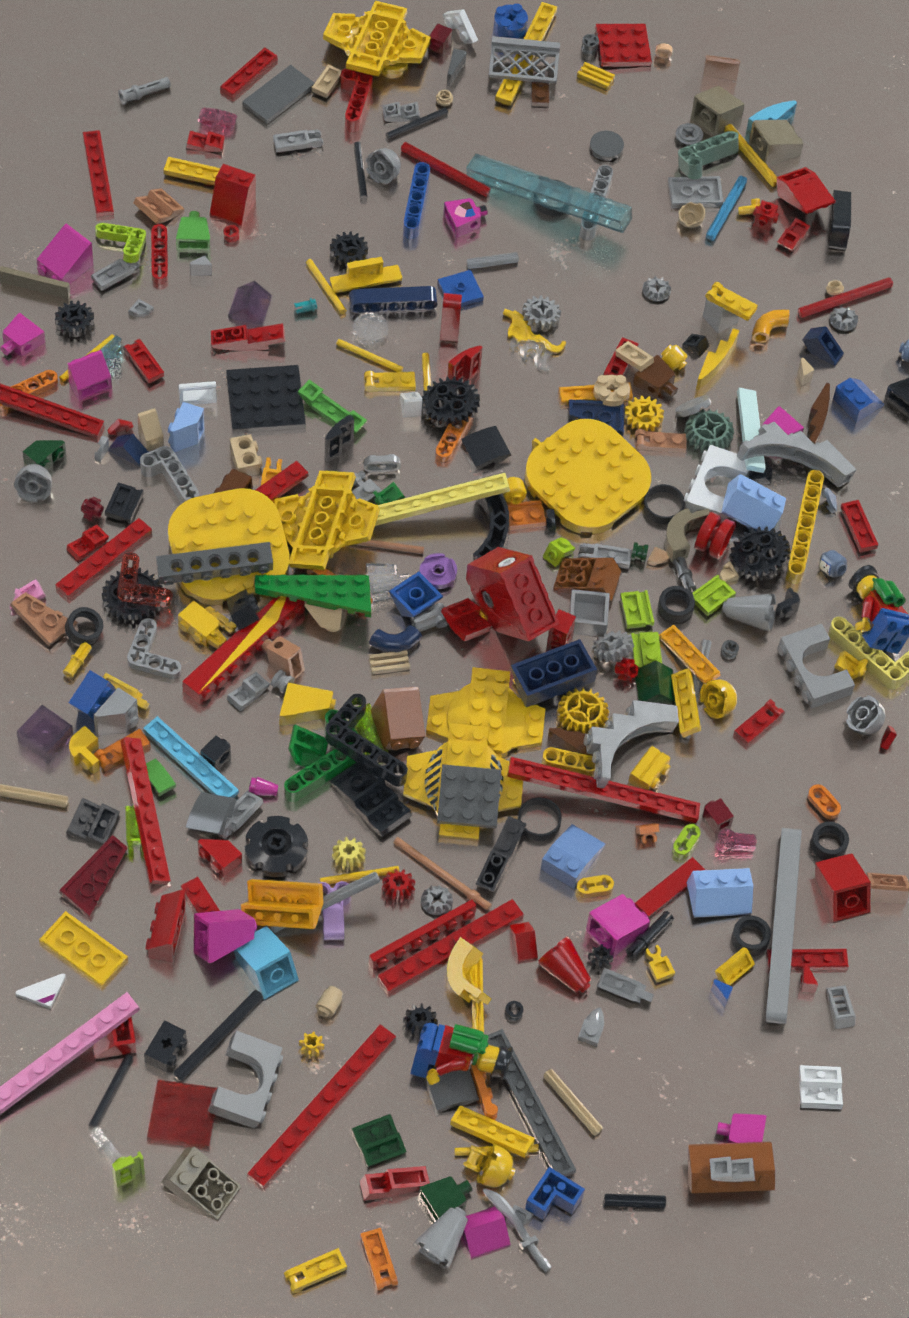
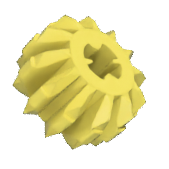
M347 837L344 838V842L338 840L337 845L333 846L334 853L332 854V859L336 860V867L342 865L343 871L346 867H349L351 872L353 866L359 868L361 863H364V855L366 854L365 848H362V842L356 843L355 837L351 841Z

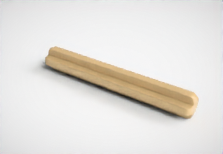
M0 784V796L64 808L68 805V796Z
M553 1069L546 1071L543 1076L544 1079L594 1136L598 1135L603 1129L600 1123Z

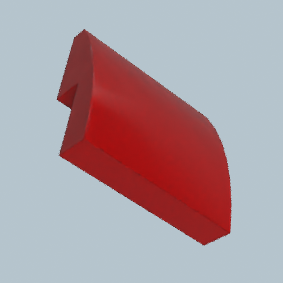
M479 345L469 348L452 358L448 363L447 376L449 379L452 380L456 376V380H459L464 376L470 380L481 369L483 347Z
M469 598L444 607L441 610L449 626L464 642L491 631L492 625L479 615L481 608Z

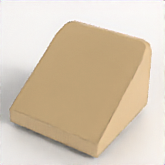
M801 358L798 371L800 383L803 386L812 381L814 369L804 358Z

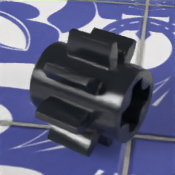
M603 944L597 948L593 946L592 953L588 954V959L592 960L590 967L594 966L598 968V971L604 967L609 969V962H613L614 957L609 955L611 949L603 947Z

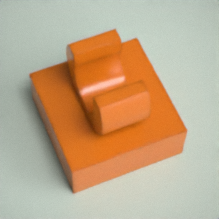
M651 823L635 826L636 834L641 835V842L643 844L646 843L648 835H651L652 842L657 841L655 832H660L659 824Z

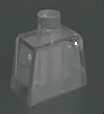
M366 563V575H369L370 597L373 603L392 599L389 591L410 577L409 573L398 574L396 564Z

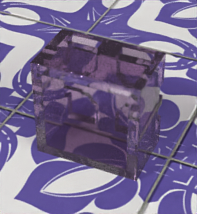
M41 705L17 730L18 743L26 749H30L33 754L39 755V758L48 764L67 745L73 736V726L44 705Z

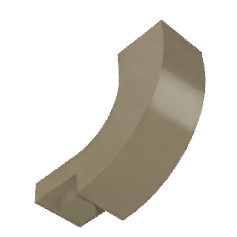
M687 508L678 512L670 520L666 532L665 550L671 562L674 559L678 561V557L688 558L690 544L685 534L701 528L710 513L709 509L691 513Z

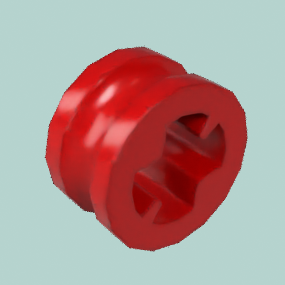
M229 225L224 228V239L227 242L233 243L239 240L240 234L237 226Z

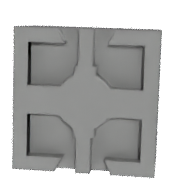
M572 590L569 613L576 616L573 634L604 637L603 634L606 633L608 626L610 593Z

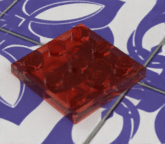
M158 1080L147 1141L209 1149L215 1114L208 1112L213 1093L217 1088Z

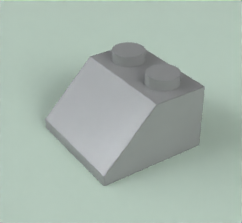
M117 688L94 714L96 735L126 733L130 728L135 727L139 720L137 699L122 689Z

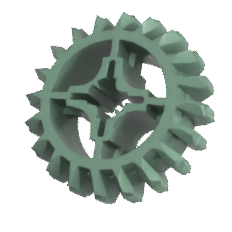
M702 408L700 412L691 415L689 420H687L684 431L686 440L689 441V446H694L695 450L700 449L701 454L704 450L708 451L710 445L722 449L728 448L734 435L733 422H730L729 417H724V412L719 414L718 410L713 412L710 408L708 411Z

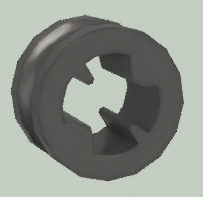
M733 640L725 641L721 648L722 656L727 659L735 658L739 651V645Z

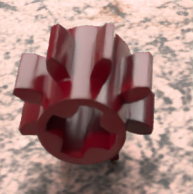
M92 497L83 501L81 505V512L84 513L83 518L92 521V519L95 520V518L99 519L101 517L104 506L100 504V499Z

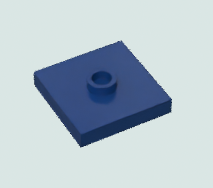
M471 270L438 279L437 283L443 295L444 293L462 295L461 307L484 300V296Z

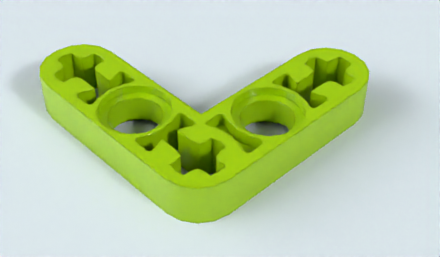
M99 223L95 226V236L97 238L126 243L123 249V260L125 262L135 263L139 260L146 242L145 230L108 223Z

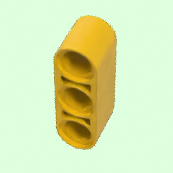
M553 747L544 750L542 756L543 765L594 777L595 763L592 761L593 756Z

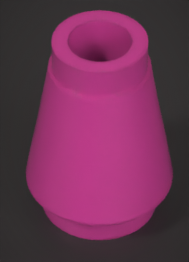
M258 776L251 778L249 792L256 796L277 795V784Z

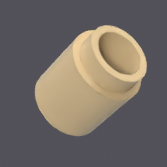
M329 986L328 989H325L315 1005L317 1013L326 1018L328 1016L332 1017L343 1000V992L334 986Z

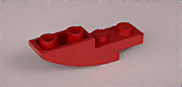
M283 323L247 329L246 325L211 331L212 348L222 350H267L271 344L285 342Z

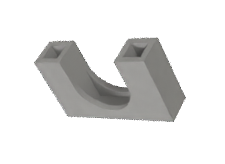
M822 624L783 636L778 645L780 656L784 657L788 671L792 672L797 687H800L803 699L806 703L808 702L810 708L852 695L855 687L847 670L829 676H817L805 668L802 661L804 657L828 647L830 638Z
M236 1030L230 1039L225 1056L244 1062L255 1070L259 1079L258 1090L255 1093L243 1095L219 1086L213 1093L208 1112L254 1129L259 1123H263L266 1111L263 1110L265 1104L268 1105L272 1096L269 1090L271 1085L274 1086L278 1075L275 1074L276 1067H280L283 1056L280 1055L282 1047Z

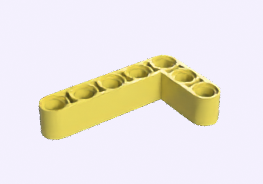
M835 617L832 620L828 633L829 637L858 661L864 658L867 659V670L883 685L895 690L909 679V651L894 662L882 650L870 648L863 638V634L856 630L845 618Z

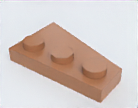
M26 592L11 602L10 607L48 646L66 634L65 624L68 618L63 616V613L60 611L52 610L46 606V603ZM74 620L73 626L75 627L78 622Z

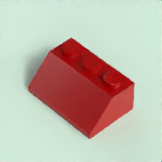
M185 890L162 895L160 903L156 902L154 914H157L156 920L151 922L150 932H152V936L147 938L145 950H148L149 958L173 962L186 910Z

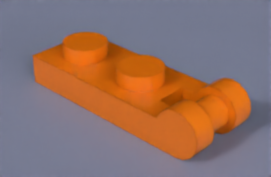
M141 729L126 736L141 738L143 751L151 747L150 741ZM120 740L104 749L97 750L93 754L100 761L104 771H108L124 762Z
M471 1064L470 1071L479 1096L483 1115L496 1121L498 1107L491 1102L493 1095L491 1088L486 1087L485 1084L487 1080L486 1073L478 1070L477 1064L475 1066Z
M381 1228L360 1233L377 1291L383 1290L385 1286L391 1285L393 1287L398 1285L397 1276ZM387 1272L388 1277L381 1278L380 1273Z

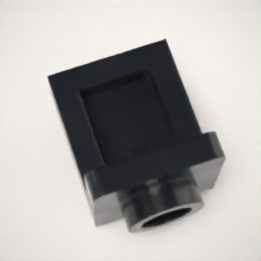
M791 587L786 591V600L777 604L775 615L778 619L790 617L794 612L798 611L800 597Z

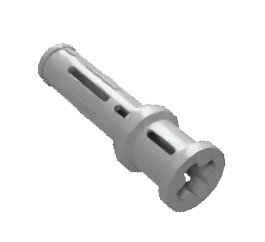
M165 77L141 86L133 85L132 88L126 90L120 89L118 90V95L121 103L125 105L129 101L140 100L144 95L170 88L171 83L169 78Z

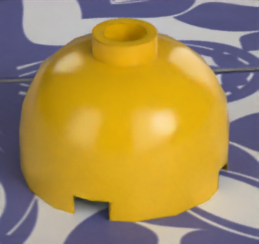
M721 679L712 680L702 685L700 689V702H704L706 714L714 719L729 715L735 709L737 694L729 682Z
M493 1144V1148L490 1147L488 1149V1155L484 1157L480 1166L483 1167V1174H478L477 1182L486 1187L498 1188L504 1185L507 1180H512L515 1169L512 1168L513 1159L506 1149Z

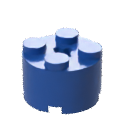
M517 3L497 7L494 15V36L523 39L527 33L528 15L522 8V5Z

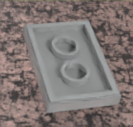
M706 176L699 179L668 177L671 208H681L689 202L694 204L701 203L704 208L722 207L724 200L720 176Z

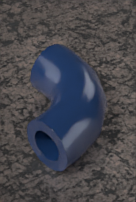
M410 625L398 634H388L381 629H377L371 636L369 645L387 653L401 652L415 646L422 639V634L418 629Z

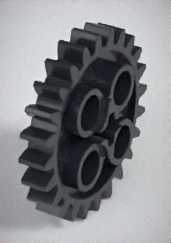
M447 376L446 381L439 378V383L433 381V387L428 385L427 390H423L424 396H421L423 414H426V419L431 418V423L437 421L438 426L445 423V427H447L451 423L455 427L457 422L462 425V420L469 422L468 417L474 418V413H478V407H480L478 389H475L474 384L470 385L469 380L463 382L462 377L456 380V376H454L450 380Z
M759 526L757 531L751 528V533L748 534L744 531V537L738 536L739 542L734 541V547L730 548L732 552L730 558L736 572H739L740 576L745 575L746 579L752 576L753 581L759 577L762 581L764 576L770 579V574L777 576L776 571H783L782 565H788L787 560H790L789 554L791 553L790 545L786 536H782L781 531L776 532L775 528L769 531L767 526L764 530H761Z
M131 567L130 572H128L124 568L122 574L116 571V577L110 575V581H105L106 586L102 587L103 606H105L106 612H110L111 617L117 615V621L123 618L125 624L128 620H131L132 624L137 619L141 622L142 618H149V615L156 616L155 610L160 611V605H163V586L159 585V579L155 580V574L149 576L148 570L141 573V568L136 572Z

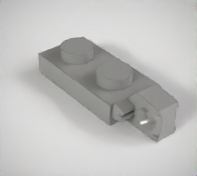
M120 258L92 274L91 279L103 291L131 275L135 269L140 267L139 260L135 263H127Z
M246 791L236 801L232 818H227L224 833L219 835V837L226 839L231 835L232 831L235 832L264 803L262 798Z
M607 968L603 969L597 987L633 1002L640 1003L641 998L652 1002L654 994L645 991L646 985Z

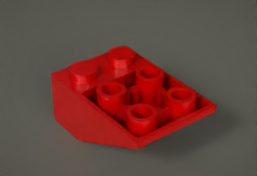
M807 167L776 177L778 197L804 213H813L817 209L827 208L835 203L834 198L817 174Z

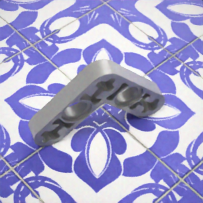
M151 618L142 620L127 655L128 665L132 669L169 679L180 677L182 670L179 661L149 653L157 633V624ZM148 626H151V628H149V630H148V632H147V635H146V634H145V628H147ZM141 640H144L148 643L145 647H139L137 645V643ZM138 652L139 659L136 662H134L133 659L136 658ZM157 661L160 663V665L156 668H152L149 666L150 662ZM172 667H176V669H174L173 672L170 671Z

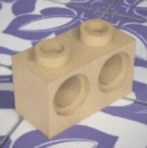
M251 434L229 438L230 452L235 469L249 476L259 475L260 467L263 466L261 456H257L258 445L256 441H253Z

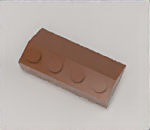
M745 1142L688 1145V1186L691 1193L775 1190V1164L772 1143ZM731 1157V1160L753 1158L755 1181L725 1182L711 1180L710 1159Z

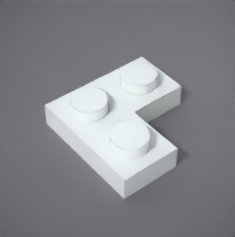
M464 9L447 11L442 14L448 28L459 30L460 38L464 44L478 41Z

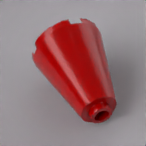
M568 936L558 942L555 947L551 948L538 960L541 967L575 993L578 991L583 993L591 986L589 984L591 978Z

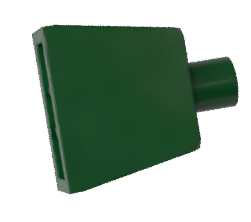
M449 1176L421 1186L419 1196L436 1222L450 1208L455 1209L459 1207L463 1210L467 1202L465 1195L472 1192L473 1189L468 1180L457 1185L453 1177Z

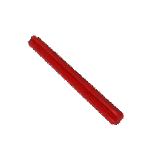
M407 142L402 144V152L421 162L427 163L435 170L485 197L489 195L491 188Z
M888 277L800 307L797 311L800 318H804L891 288L893 281Z

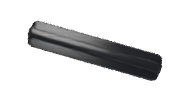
M606 1193L604 1195V1205L665 1208L666 1196Z

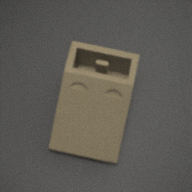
M194 1146L184 1149L161 1181L174 1194L216 1220L219 1219L241 1187V1185Z

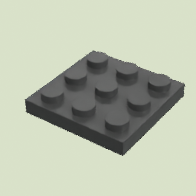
M442 764L437 823L497 829L501 769Z

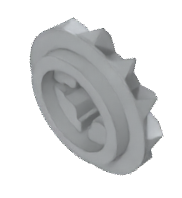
M682 124L676 130V140H679L680 144H686V147L703 139L701 128L695 124Z
M655 276L653 279L648 278L644 282L643 293L650 300L663 301L669 297L671 287L669 286V281H664L663 277L658 279ZM655 285H657L658 288H660L658 292L656 288H654Z
M841 306L838 309L834 308L831 312L830 323L838 330L849 331L856 327L858 315L855 314V310ZM843 315H846V319L842 322Z
M431 885L430 888L424 890L421 896L423 909L432 915L447 913L453 904L452 894H450L447 888L445 889L440 885L434 887ZM433 896L436 898L438 896H441V902L437 901L433 903Z

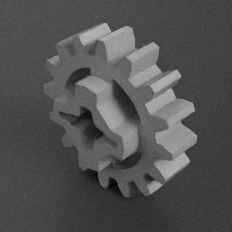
M540 295L539 299L533 296L532 300L527 299V302L523 305L522 315L524 316L523 320L528 321V326L533 324L534 329L540 327L543 330L546 327L549 330L551 326L555 327L556 323H559L561 310H559V305H554L555 300L549 301V297L543 299L542 295Z
M611 631L608 635L604 633V637H597L598 641H593V654L599 661L604 659L605 662L609 660L613 662L618 659L622 660V657H628V652H633L632 648H634L633 639L627 632L621 634V631L617 633Z

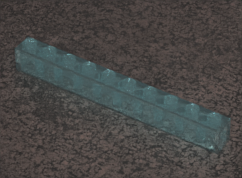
M475 153L466 167L468 176L488 187L620 233H624L632 220V207L627 204L604 198L595 193L569 186L563 182L537 175L531 171L505 164L484 155Z

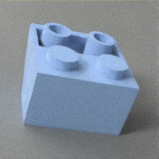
M183 402L181 407L177 408L175 412L174 422H171L168 427V433H170L168 443L174 452L198 444L205 430L204 408Z

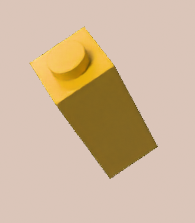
M288 683L279 715V725L285 726L324 719L329 710H335L336 699H333V691Z

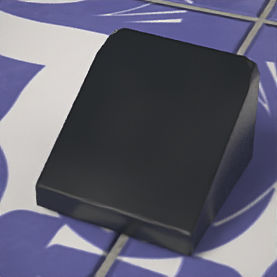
M691 334L682 346L695 355L701 356L708 349L709 343L706 336Z
M766 462L764 473L750 471L749 479L761 484H771L772 468Z

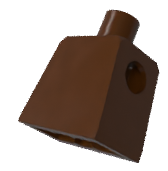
M659 355L654 357V363L640 372L638 370L634 374L633 385L655 398H659L664 392L673 397L678 391V388L673 385L675 372Z

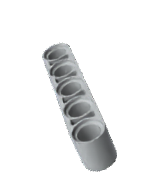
M602 165L597 170L581 220L579 235L583 240L589 241L595 237L612 184L613 169L608 165Z

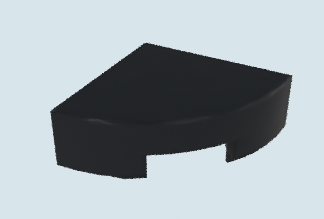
M548 509L545 516L547 532L549 535H555L554 509Z

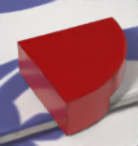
M117 419L107 431L109 435H118V432L124 430L128 432L134 426L130 421Z
M889 725L881 740V748L885 750L889 749L897 736L895 729Z

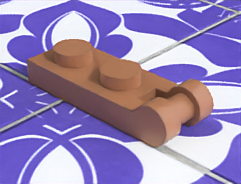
M644 429L635 431V438L637 439L635 448L637 450L686 453V434L648 432Z

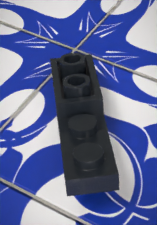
M508 816L496 844L491 850L478 877L477 886L493 893L495 892L519 846V841L527 823Z

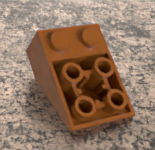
M613 557L563 558L553 590L571 595L572 590L610 593L609 601H612L621 570Z

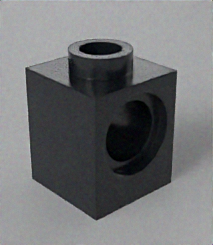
M216 735L200 750V755L217 770L231 756V746L227 740L221 739Z

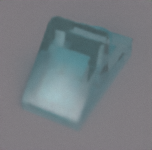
M117 335L101 349L108 369L121 368V358L119 355L123 350L122 339Z

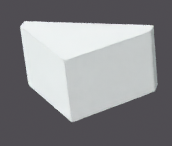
M418 392L400 393L403 418L421 416V395Z

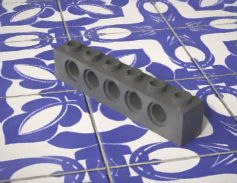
M270 542L156 556L159 585L164 584L168 586L176 582L191 583L199 579L208 581L215 577L229 578L232 575L239 574L247 576L254 572L267 573L273 570V558ZM250 558H255V559H257V561H256V562H250L249 559H250ZM235 560L238 564L232 565L229 562ZM212 563H218L219 566H218V567H212L211 564H212ZM194 565H198V566H200L201 568L195 570V569H192L191 567L194 566ZM178 567L182 570L179 572H174L172 569Z

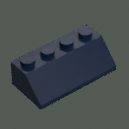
M581 639L511 665L517 692L525 707L592 683L596 680L597 668Z

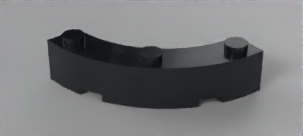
M502 494L476 500L487 514L490 530L483 544L473 553V561L497 547L507 549L509 540V510Z

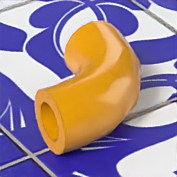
M772 310L763 314L754 324L752 331L753 341L765 343L769 341L772 329L776 327L787 328L789 310Z

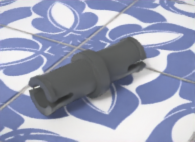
M678 557L679 563L677 559L673 561L678 572L677 577L682 582L684 588H687L692 593L690 588L693 591L697 589L692 579L693 574L688 569L684 557Z

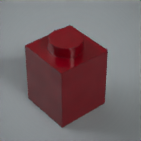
M437 23L429 35L431 39L428 48L444 54L452 42L453 29Z
M721 798L708 802L704 807L702 815L715 834L731 826L734 815Z

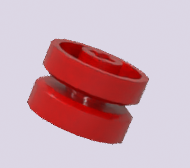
M710 512L700 528L694 549L703 553L709 548V556L718 560L730 542L736 523L725 519L720 524V515Z

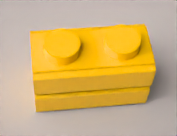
M651 746L631 771L629 783L641 789L655 790L660 783L659 778L661 775L666 776L671 768L669 765L670 756Z

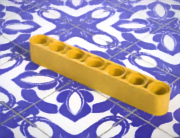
M812 470L808 473L786 572V579L792 584H798L802 581L824 481L823 473L818 470Z

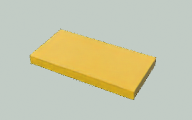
M66 911L39 939V943L100 988H103L128 960L127 955Z

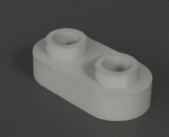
M394 454L384 456L370 455L363 461L364 470L367 472H393L401 467L400 458Z

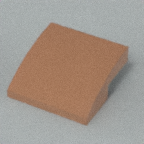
M162 188L150 190L147 196L136 197L133 202L156 224L166 222L184 212V208Z

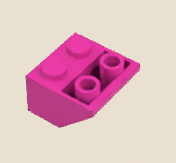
M101 350L67 363L69 385L79 401L112 388L111 375Z

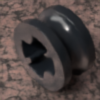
M510 1001L505 1007V1017L510 1021H518L523 1015V1005L518 1001ZM512 1007H515L517 1014H513V1011H511Z

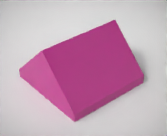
M495 1206L465 1216L468 1221L462 1238L470 1259L511 1245L505 1218Z

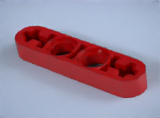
M156 224L151 229L152 281L156 284H164L168 280L167 227L163 224ZM158 232H161V238H158ZM160 244L163 245L164 248L159 250L156 249L155 246ZM156 259H163L164 262L161 263V264H158V263L155 262V260H156ZM158 270L162 272L161 277H158Z

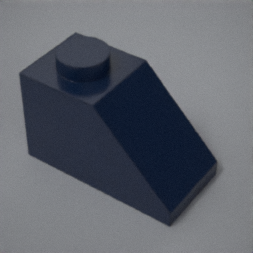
M826 326L811 328L802 339L811 354L831 365H836L844 354Z

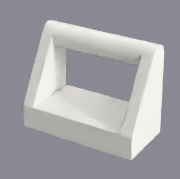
M216 381L179 384L180 406L183 402L192 405L216 403Z

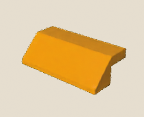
M257 879L247 881L248 901L241 904V911L253 917L257 925L304 929L316 928L323 906L322 884Z

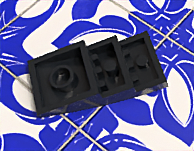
M357 762L330 781V784L348 805L381 837L412 816V811L399 800L398 795L386 786L384 779Z

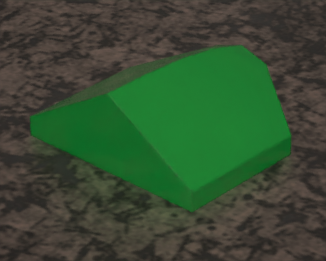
M294 725L288 750L295 764L306 768L325 756L328 743L325 737Z

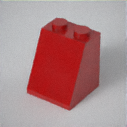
M223 164L216 175L209 215L242 227L256 202V175Z
M852 853L815 863V878L833 922L871 912V881Z

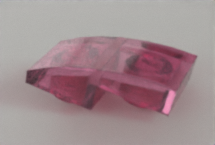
M202 108L198 122L214 128L217 124L232 131L237 115L219 109Z

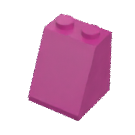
M67 223L37 258V270L42 276L70 284L94 265L92 243Z
M621 894L589 912L586 931L600 945L603 944V947L610 948L611 952L609 955L615 957L633 943L639 934H643L649 928L650 921L644 912H640L636 908L632 899Z
M240 909L195 913L194 954L208 963H213L254 939V932L257 929L255 919Z

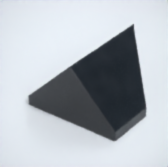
M909 378L890 384L885 397L908 415Z

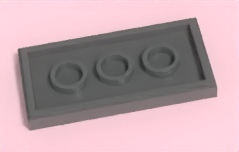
M289 65L243 100L242 105L268 124L311 91L315 83L292 65Z

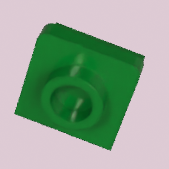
M394 481L380 493L376 490L373 492L376 497L374 501L377 505L405 498V495Z

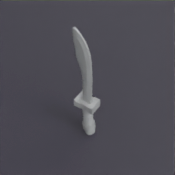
M483 1189L484 1194L497 1210L506 1216L516 1228L523 1242L519 1243L522 1251L528 1248L538 1266L545 1273L549 1271L552 1266L535 1244L539 1242L536 1235L533 1237L529 1236L512 1207L500 1194L489 1189Z

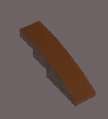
M829 383L825 384L812 405L809 419L812 421L810 422L807 434L810 435L809 439L814 444L818 443L828 412L830 400Z

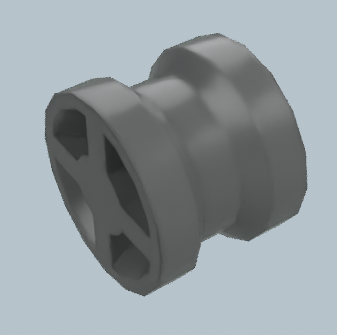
M593 34L585 35L582 39V53L587 56L595 55L598 51L599 38Z

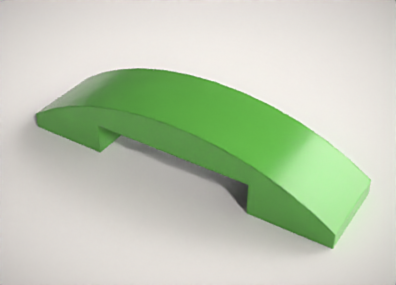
M308 380L299 389L298 394L319 415L334 425L350 414L354 418L355 434L366 424L367 419L354 410L351 412L347 411L323 394L324 389L311 380Z

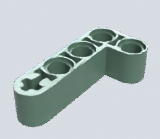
M728 131L680 149L678 151L679 169L690 179L701 178L703 175V165L733 155L739 151L738 133Z

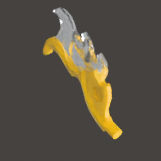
M505 309L503 316L509 317L512 320L508 328V338H512L509 345L510 351L514 353V349L517 348L523 361L527 362L526 357H530L540 370H551L552 367L546 364L547 359L553 354L560 353L566 346V341H562L558 346L551 344L540 334L535 335L532 333L530 325H527L528 321L523 320L524 316L515 310Z

